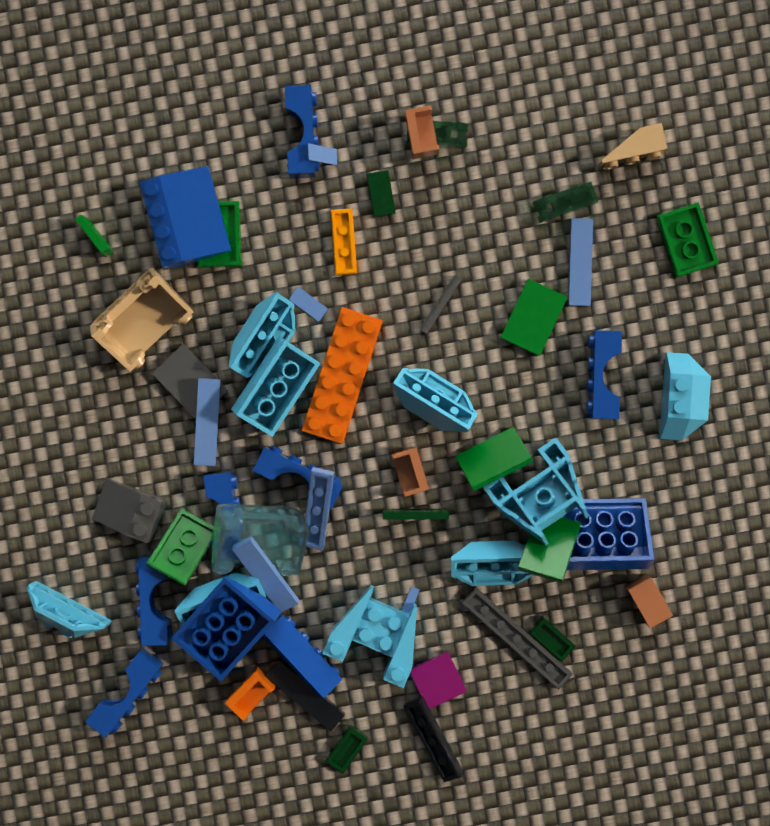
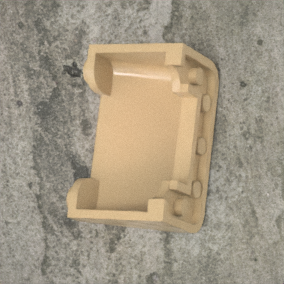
M151 268L94 320L90 326L91 336L131 372L134 368L138 369L145 362V351L175 323L177 325L181 323L183 325L192 318L193 310L154 268Z

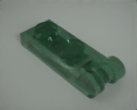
M433 121L437 145L455 146L458 148L467 147L466 132H468L469 126L467 123ZM407 130V143L410 144ZM451 131L457 132V138L451 137Z
M588 182L538 199L532 203L534 209L538 211L539 216L537 218L539 223H543L598 203L592 182ZM551 204L553 211L547 212L545 205Z

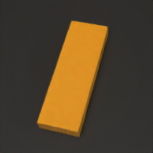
M352 208L331 210L336 276L357 274Z

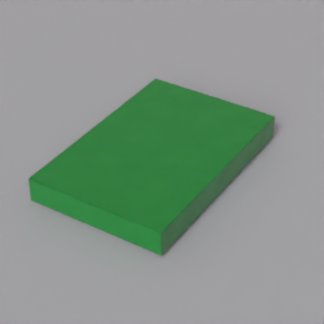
M218 201L232 251L197 261V267H242L240 202Z
M699 202L655 217L675 278L719 264Z
M527 279L500 338L540 356L568 297L531 279Z
M514 427L455 456L473 491L533 462L531 455Z
M181 508L149 558L146 566L185 587L219 529Z
M561 517L543 529L542 533L548 545H544L535 537L529 535L518 570L562 583L581 522Z

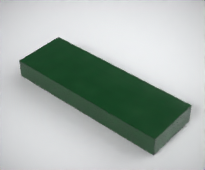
M447 509L383 510V520L449 519V511Z

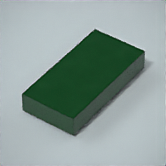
M388 170L367 174L374 217L378 218L396 214Z
M543 616L528 631L531 636L561 662L576 647L573 642Z
M350 725L325 762L343 774L368 740V736Z

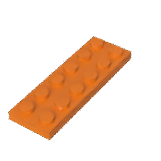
M341 307L302 431L341 444L344 443L383 320Z

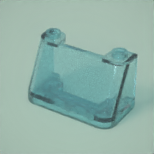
M219 504L216 506L211 561L213 573L227 574L233 570L234 564H243L233 552L232 547L234 544L252 536L280 574L284 576L300 575L310 531L302 512L296 508L241 504Z

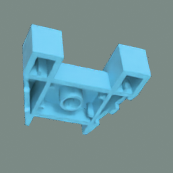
M554 438L538 449L541 459L548 468L514 491H512L503 477L483 487L501 514L544 545H548V542L542 530L576 507L585 518L589 517L570 456L557 438Z
M370 585L357 602L332 628L322 654L343 662L353 640L390 656L384 671L383 680L404 688L413 664L417 604L413 603L409 614L371 598L374 586Z

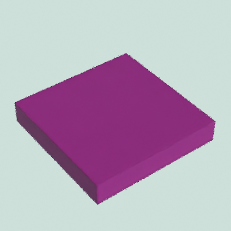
M448 651L412 667L410 674L421 697H424L430 709L467 692Z

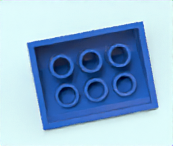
M208 166L160 175L139 182L163 268L176 269L232 251Z
M646 498L583 499L588 518H585L577 507L563 516V518L581 522L567 570L649 569L654 562Z
M225 576L171 639L219 681H222L274 624L282 611L266 597Z

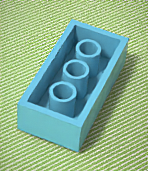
M278 336L231 410L238 417L273 437L321 363Z

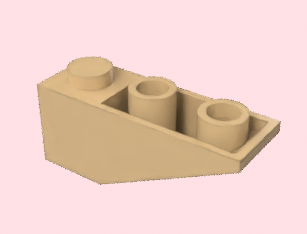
M662 123L639 128L602 159L598 164V168L605 167L606 170L618 167L620 163L626 162L627 165H632L640 162V159L648 157V160L660 158L661 154L667 150Z

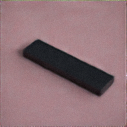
M280 658L265 674L268 680L330 732L345 716V713L327 697L319 699L291 667Z
M424 697L406 702L403 707L443 781L447 782L462 777L464 771Z

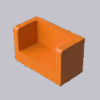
M257 667L228 697L225 704L244 721L262 699L275 689L276 685L265 677V673Z

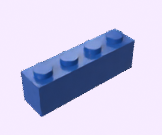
M279 616L262 637L319 699H324L342 680L339 676L340 671L333 664L329 665L324 660L325 655L322 654L323 652L320 649H314L309 644L311 641L304 632L299 633L297 631L295 622L289 616Z

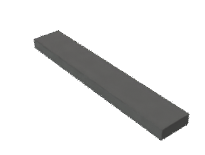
M476 586L461 601V604L558 690L573 675L568 668Z

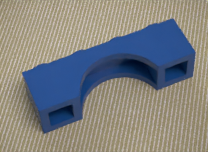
M311 85L285 86V107L287 113L297 118L304 126L301 142L294 149L287 152L288 175L290 179L316 178V171H320V163L308 158V143L319 145L318 136L314 135V128H318V115L314 114L313 106H317V93L313 92Z
M595 330L588 336V348H591V357L587 359V370H590V379H587L586 391L590 392L589 401H586V414H589V418L619 419L620 397L611 393L606 387L603 380V371L606 363L622 351V331Z
M271 445L270 448L267 446L263 448L253 469L254 472L270 480H274L282 473L294 472L303 476L310 483L312 468L319 467L312 464L308 467L301 463L302 459L292 454L290 457L282 454V449ZM335 475L330 509L333 508L344 485L340 483L341 479Z
M233 471L204 475L206 498L218 502L226 515V525L223 532L211 541L213 561L216 563L240 560L232 550L233 545L241 541L240 532H243V522L238 517V510H241L239 497L236 498L235 489H238L237 476L233 475Z
M143 555L138 558L135 565L136 574H139L136 594L140 596V604L137 606V616L140 618L141 626L138 627V639H141V646L168 645L172 641V619L161 614L154 603V591L157 585L168 577L146 566L151 555Z
M143 648L125 669L130 682L127 696L120 700L103 699L85 723L105 738L110 732L115 734L123 724L120 721L124 715L128 717L136 707L133 704L137 698L141 700L149 689L146 686L149 682L152 681L154 683L162 674V671L159 669L164 663Z

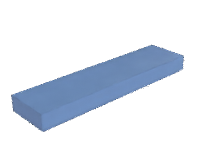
M570 219L568 306H591L593 219Z
M198 378L194 465L216 466L221 379Z
M315 467L311 470L302 546L322 551L325 547L335 473L333 471Z
M252 536L233 545V552L250 574L259 579L266 595L278 609L283 612L299 604L298 597Z

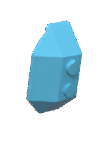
M275 292L256 305L233 341L228 367L246 378L251 377L278 336L289 342L296 331L294 303Z
M665 353L659 439L683 440L708 421L711 376L689 354Z
M402 368L392 384L404 408L441 431L468 432L478 415L476 410L473 409L472 403L465 391L429 369Z
M515 540L470 542L451 557V577L457 578L471 586L516 585L527 580L533 574L518 570L525 546Z
M232 573L226 576L266 597V593L258 578L239 573ZM224 577L198 586L189 593L175 609V614L181 625L187 621Z
M38 581L27 586L36 618L41 620L43 625L60 630V633L66 637L76 638L106 628L112 622V620Z

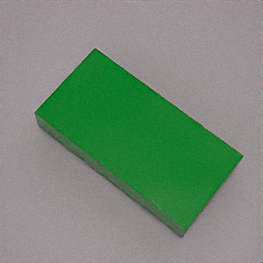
M79 215L75 219L98 250L103 255L110 256L114 250L87 217Z

